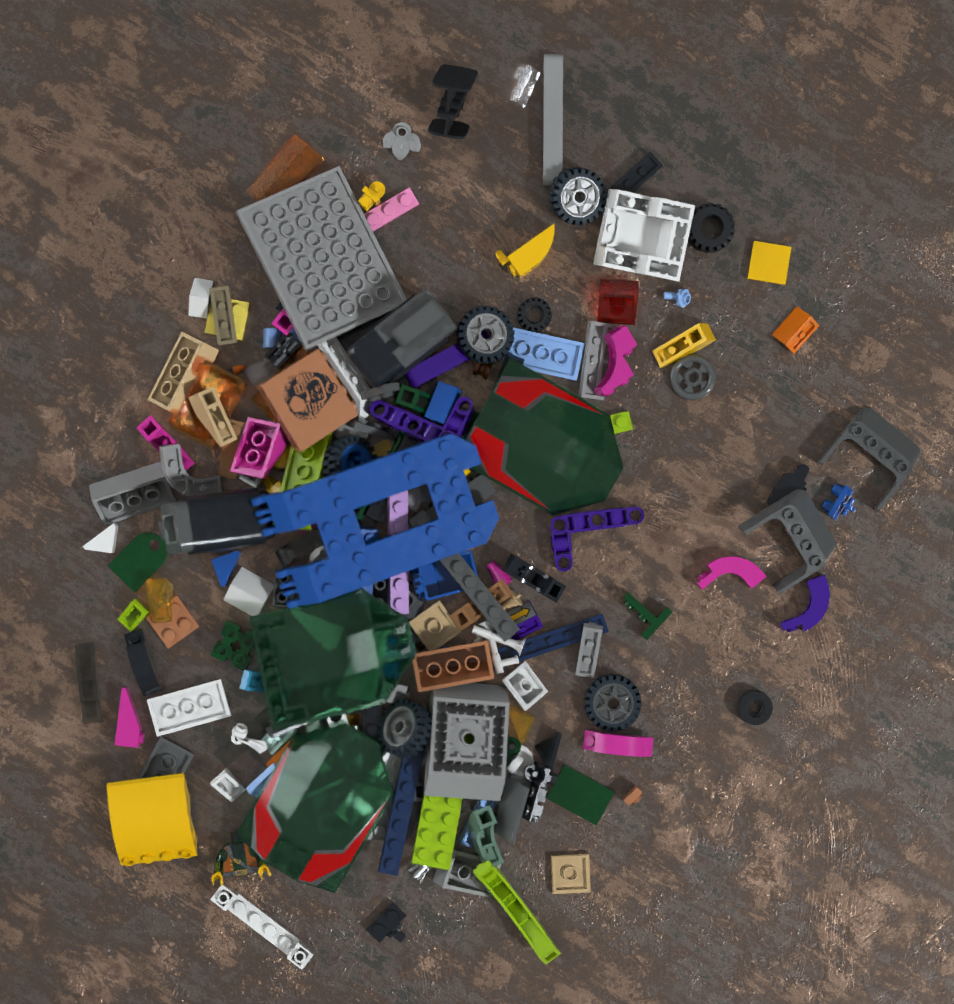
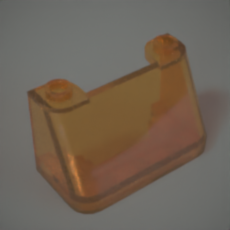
M207 360L204 363L200 362L195 371L198 373L197 379L188 397L214 386L226 415L230 419L248 385V381ZM187 397L181 410L177 414L173 413L170 418V429L210 450H214L217 442L196 416Z

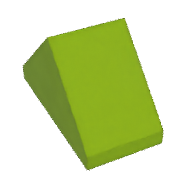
M136 598L117 620L132 632L152 611L139 598Z

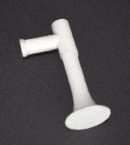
M488 621L478 624V626L494 633L493 627ZM488 639L496 675L504 673V666L519 664L517 655L501 660L496 641Z
M474 625L472 634L477 635L474 643L481 642L484 638L491 639L514 648L519 653V656L526 638L524 640L509 638L504 642L498 634Z

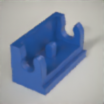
M439 381L424 417L444 426L456 401L461 397L462 391L457 387Z

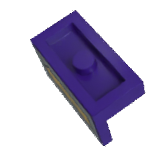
M530 600L507 612L520 629L510 639L519 640L543 627Z

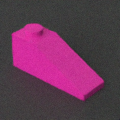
M122 687L115 745L138 748L140 744L144 743L145 732H142V725L129 688Z

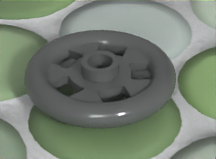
M696 354L686 355L678 359L671 368V386L676 394L684 399L698 400L704 398L715 385L716 374L714 367L703 356ZM697 362L701 364L700 369L692 368V363ZM682 366L687 368L683 375L678 373ZM702 373H708V381H702ZM690 374L696 375L695 381L689 379ZM682 380L688 385L685 389H682L679 385V382ZM701 386L702 390L693 392L692 387Z

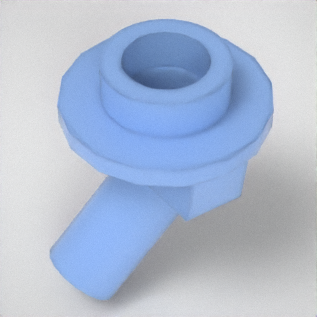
M678 289L677 293L664 291L663 299L676 300V305L684 308L690 303L691 295L688 289Z

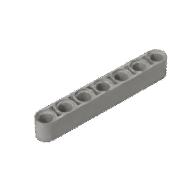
M544 54L543 186L550 187L551 183H554L553 179L558 177L561 171L563 172V54Z

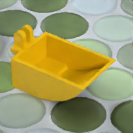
M555 223L507 257L501 250L496 251L495 256L502 267L509 263L508 269L514 277L518 276L520 279L538 267L546 258L551 248Z

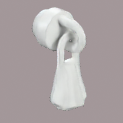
M237 723L233 727L231 741L234 744H247L260 754L267 750L266 741L246 737L248 730L245 724Z

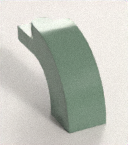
M488 805L470 814L469 834L474 852L479 854L481 862L489 860L494 866L504 863L494 837V825L497 821L491 806Z

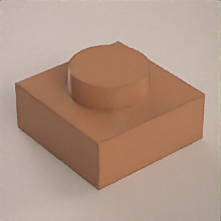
M635 786L623 798V801L628 806L631 804L635 805L642 798L640 796L642 791Z

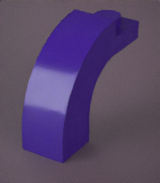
M822 574L805 580L809 592V604L800 615L779 622L781 630L791 632L797 630L798 625H800L802 631H806L822 619L827 611L830 599L829 585L825 575Z

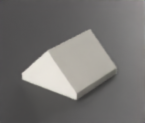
M241 567L230 584L224 601L258 618L274 589V584Z
M526 661L502 678L503 683L524 711L528 710L548 692Z

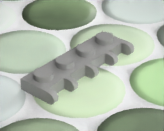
M588 321L578 397L604 401V397L597 396L593 389L602 381L603 364L609 365V361L604 360L605 346L607 345L604 336L607 334L608 329H614L613 324Z

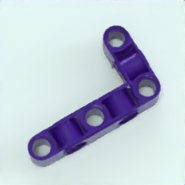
M468 397L459 398L443 427L381 400L374 401L370 405V412L377 421L421 442H426L449 433L462 439L474 415L475 407ZM469 404L470 408L467 411H461L462 405ZM379 407H383L384 412L378 415L375 413ZM416 422L419 424L417 429L410 430L412 423Z
M620 507L554 517L550 522L552 551L557 569L565 572L572 567L570 533L639 524L644 519L643 510L639 507ZM633 510L640 512V519L637 521H633L630 518V513ZM596 514L600 515L603 519L602 523L598 526L592 523V517ZM557 519L564 521L565 525L562 530L554 528V522ZM566 557L569 560L568 567L561 568L558 564L559 559Z

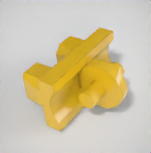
M373 182L370 184L369 190L365 186L362 189L363 196L358 200V204L367 212L373 205L379 206L381 203L380 198L385 194L383 183Z

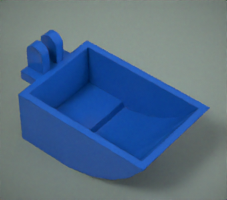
M472 550L460 552L461 557L478 576ZM439 560L411 570L415 592L418 599H421V602L463 592Z

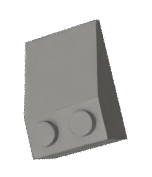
M454 847L450 870L436 868L432 882L442 888L492 898V893L473 872L482 863L479 854Z

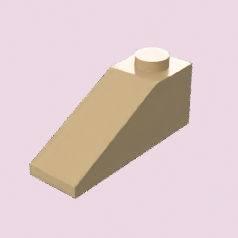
M214 386L188 397L196 416L220 447L237 440Z

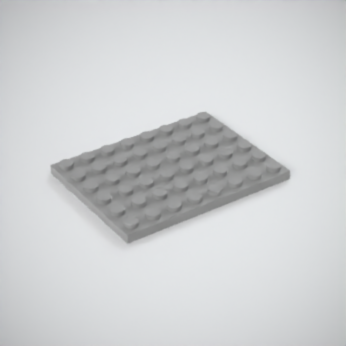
M340 166L236 211L305 351L383 316L407 300Z

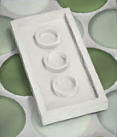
M222 679L147 699L157 737L232 716Z

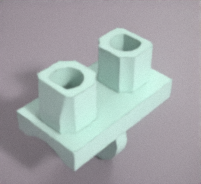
M282 717L278 722L285 720V718ZM293 729L275 738H271L266 734L262 741H266L267 750L274 756L297 730Z

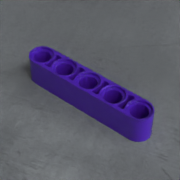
M481 331V336L484 339H489L487 332ZM455 344L419 363L407 372L405 376L410 386L416 389L468 361L469 357H465L463 351L459 349V344Z

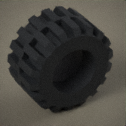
M713 203L702 204L694 209L688 238L690 244L694 245L698 251L702 250L704 253H714L727 246L735 233V221H733V216L731 213L729 214L728 209L721 207L720 204L715 205ZM706 217L715 218L721 225V233L715 239H707L699 231V224Z

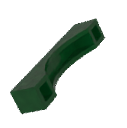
M399 384L400 390L395 393L392 403L426 414L433 396ZM461 407V411L468 410L467 408ZM475 411L467 430L472 431L473 427L476 426L497 439L504 441L510 423Z

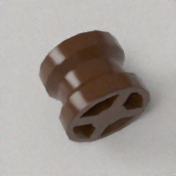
M476 363L473 375H481L483 379L487 380L493 363Z

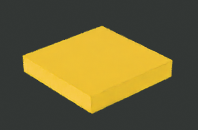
M753 241L747 279L785 285L792 247Z

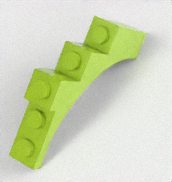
M489 860L480 863L477 869L473 871L474 874L501 904L540 960L547 965L559 956L561 952L539 919L531 912L520 894L512 887L504 873Z

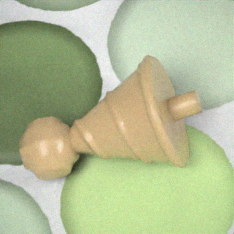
M511 590L513 595L505 600L502 606L503 609L522 605V601L519 598L522 595L520 593L516 594Z

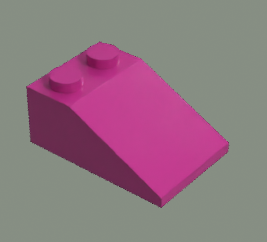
M248 417L230 471L265 480L285 450L288 441L280 424Z

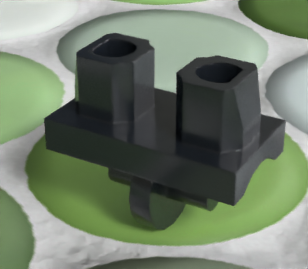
M289 332L287 336L284 335L269 350L265 357L280 369L302 346V343Z
M539 762L528 764L523 772L526 779L544 788L546 784L555 786L558 777L556 773L550 772V768Z

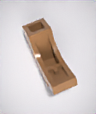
M503 578L487 588L499 604L513 595ZM471 600L450 615L460 631L483 616Z

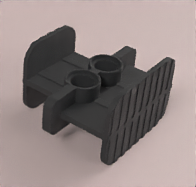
M447 64L440 66L432 84L448 90H445L444 97L441 98L440 106L437 110L436 116L439 118L433 119L428 127L429 133L453 139H464L467 136L470 126L454 120L456 117H459L460 110L463 109L467 91L471 90L478 76L477 70Z

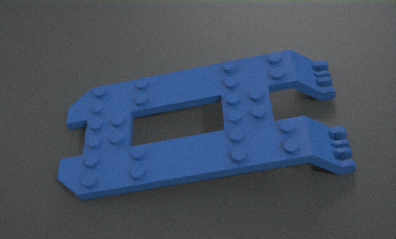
M449 433L290 490L261 495L251 499L252 506H258L265 502L268 505V508L255 511L256 517L268 513L271 514L258 519V524H265L273 520L275 525L262 529L263 537L297 530L316 523L328 558L311 564L287 567L275 572L278 579L292 575L293 580L282 582L280 584L281 589L296 586L282 592L285 597L294 593L299 595V598L286 602L287 608L291 609L301 605L321 603L487 543L499 520V516L492 499L477 505L474 504L464 470L482 464L476 446ZM424 484L427 485L437 519L365 544L354 509Z

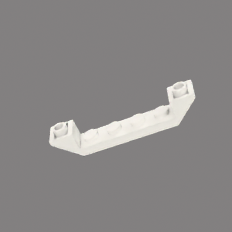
M336 337L319 344L318 347L325 353L328 362L354 399L358 416L367 418L371 415L370 405L372 402H370V399L362 400L360 393L369 390V386L349 359L348 354Z
M223 884L210 899L224 911L228 909L288 955L287 959L301 970L314 955L297 936L232 888Z

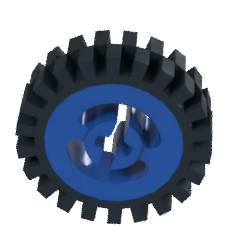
M356 435L336 438L335 441L330 443L332 446L326 448L328 453H324V457L328 460L323 461V465L327 466V469H324L323 472L324 474L332 475L372 461L378 457L377 454L372 455L375 449L374 447H369L371 443L365 441L363 437Z

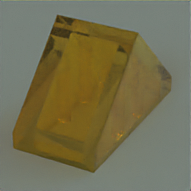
M509 705V715L522 744L528 736L535 716Z

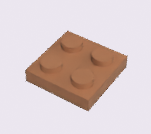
M178 595L146 617L168 649L200 627Z

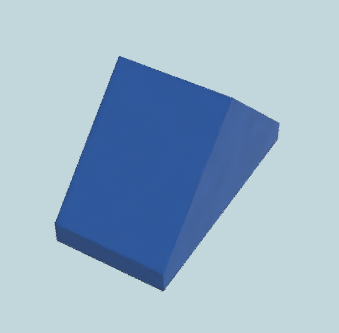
M237 550L211 560L221 586L226 587L242 551Z

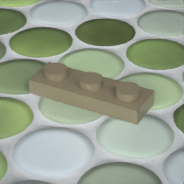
M230 287L210 288L218 346L236 344L237 336Z

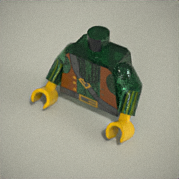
M242 831L230 832L232 843L225 844L224 848L218 852L214 862V875L211 878L212 884L214 885L216 879H220L222 886L224 883L223 877L258 872L261 879H263L262 874L267 871L270 877L271 871L268 868L267 858L264 861L251 848L252 840L243 841Z

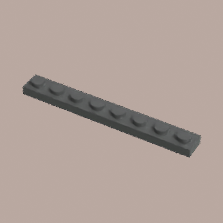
M423 509L410 519L408 523L411 527H415L432 521V519ZM459 553L439 560L504 642L520 630Z

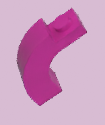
M726 556L709 562L706 566L710 569V572H703L698 577L699 581L696 584L703 590L718 576L725 573H734L740 576L748 587L752 589L767 576L749 560Z
M585 730L583 749L614 755L652 757L654 737Z

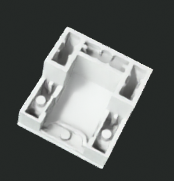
M608 189L607 202L604 208L593 265L680 281L695 205L617 189Z

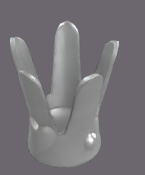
M413 864L406 870L412 872L417 869L413 877L417 878V880L421 878V884L425 875L432 867Z

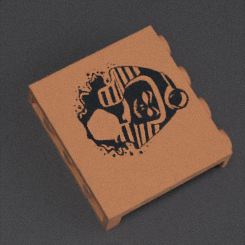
M319 349L312 350L310 354L266 382L256 386L296 452L304 451L358 416L355 403L349 400L346 395V388L338 382L336 371L329 367L326 362L328 359L325 353Z

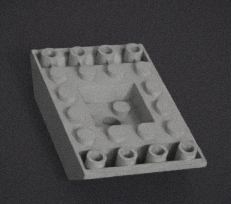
M468 683L430 690L429 717L432 722L429 725L432 726V730H428L430 738L427 737L424 796L489 801L501 800L506 777L510 705L506 686ZM469 733L473 736L474 741L472 744H467L464 741L465 734Z

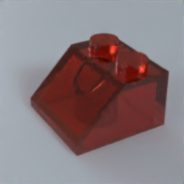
M600 278L597 322L635 325L639 281Z

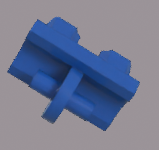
M835 484L831 493L838 497L836 502L833 503L826 499L821 508L832 519L837 520L840 513L846 517L849 511L855 513L856 509L852 507L855 499L850 497L853 490L847 485L844 487Z

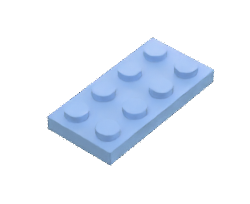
M513 327L515 332L514 342L508 353L525 359L521 369L577 381L585 343Z

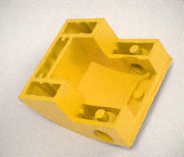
M184 773L107 783L111 828L121 866H132L139 863L150 864L155 861H170L178 858L188 859L197 856V836L191 818L190 794Z

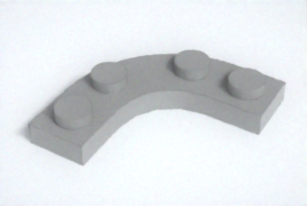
M180 444L159 446L164 476L171 487L177 492L188 497L222 492L220 475L194 478L185 471Z

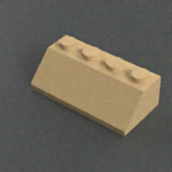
M181 332L147 400L185 419L191 408L188 397L199 393V389L207 377L219 350Z

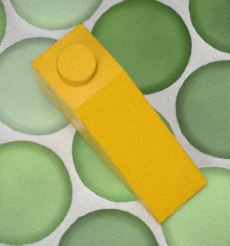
M698 323L652 352L660 368L706 347L716 341L708 323Z

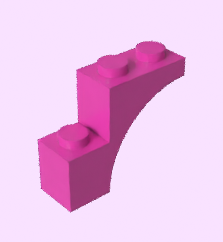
M626 325L617 326L604 336L609 349V365L604 378L593 389L597 396L607 397L613 394L616 387L627 384L630 381L629 378L634 375L624 356L632 353V348L637 346V343Z

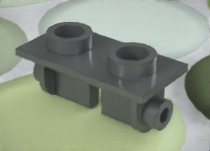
M531 782L522 814L523 819L537 823L538 819H541L544 806L538 805V801L545 802L548 785L544 788Z

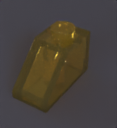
M166 578L147 579L146 598L152 622L172 621L173 585Z

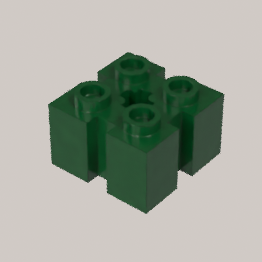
M228 619L220 633L224 638L222 641H216L210 656L223 662L228 658L233 661L232 666L242 671L247 670L253 656L249 655L251 649L257 650L263 635L250 629L245 633L241 631V625ZM239 641L241 649L234 650L232 643Z

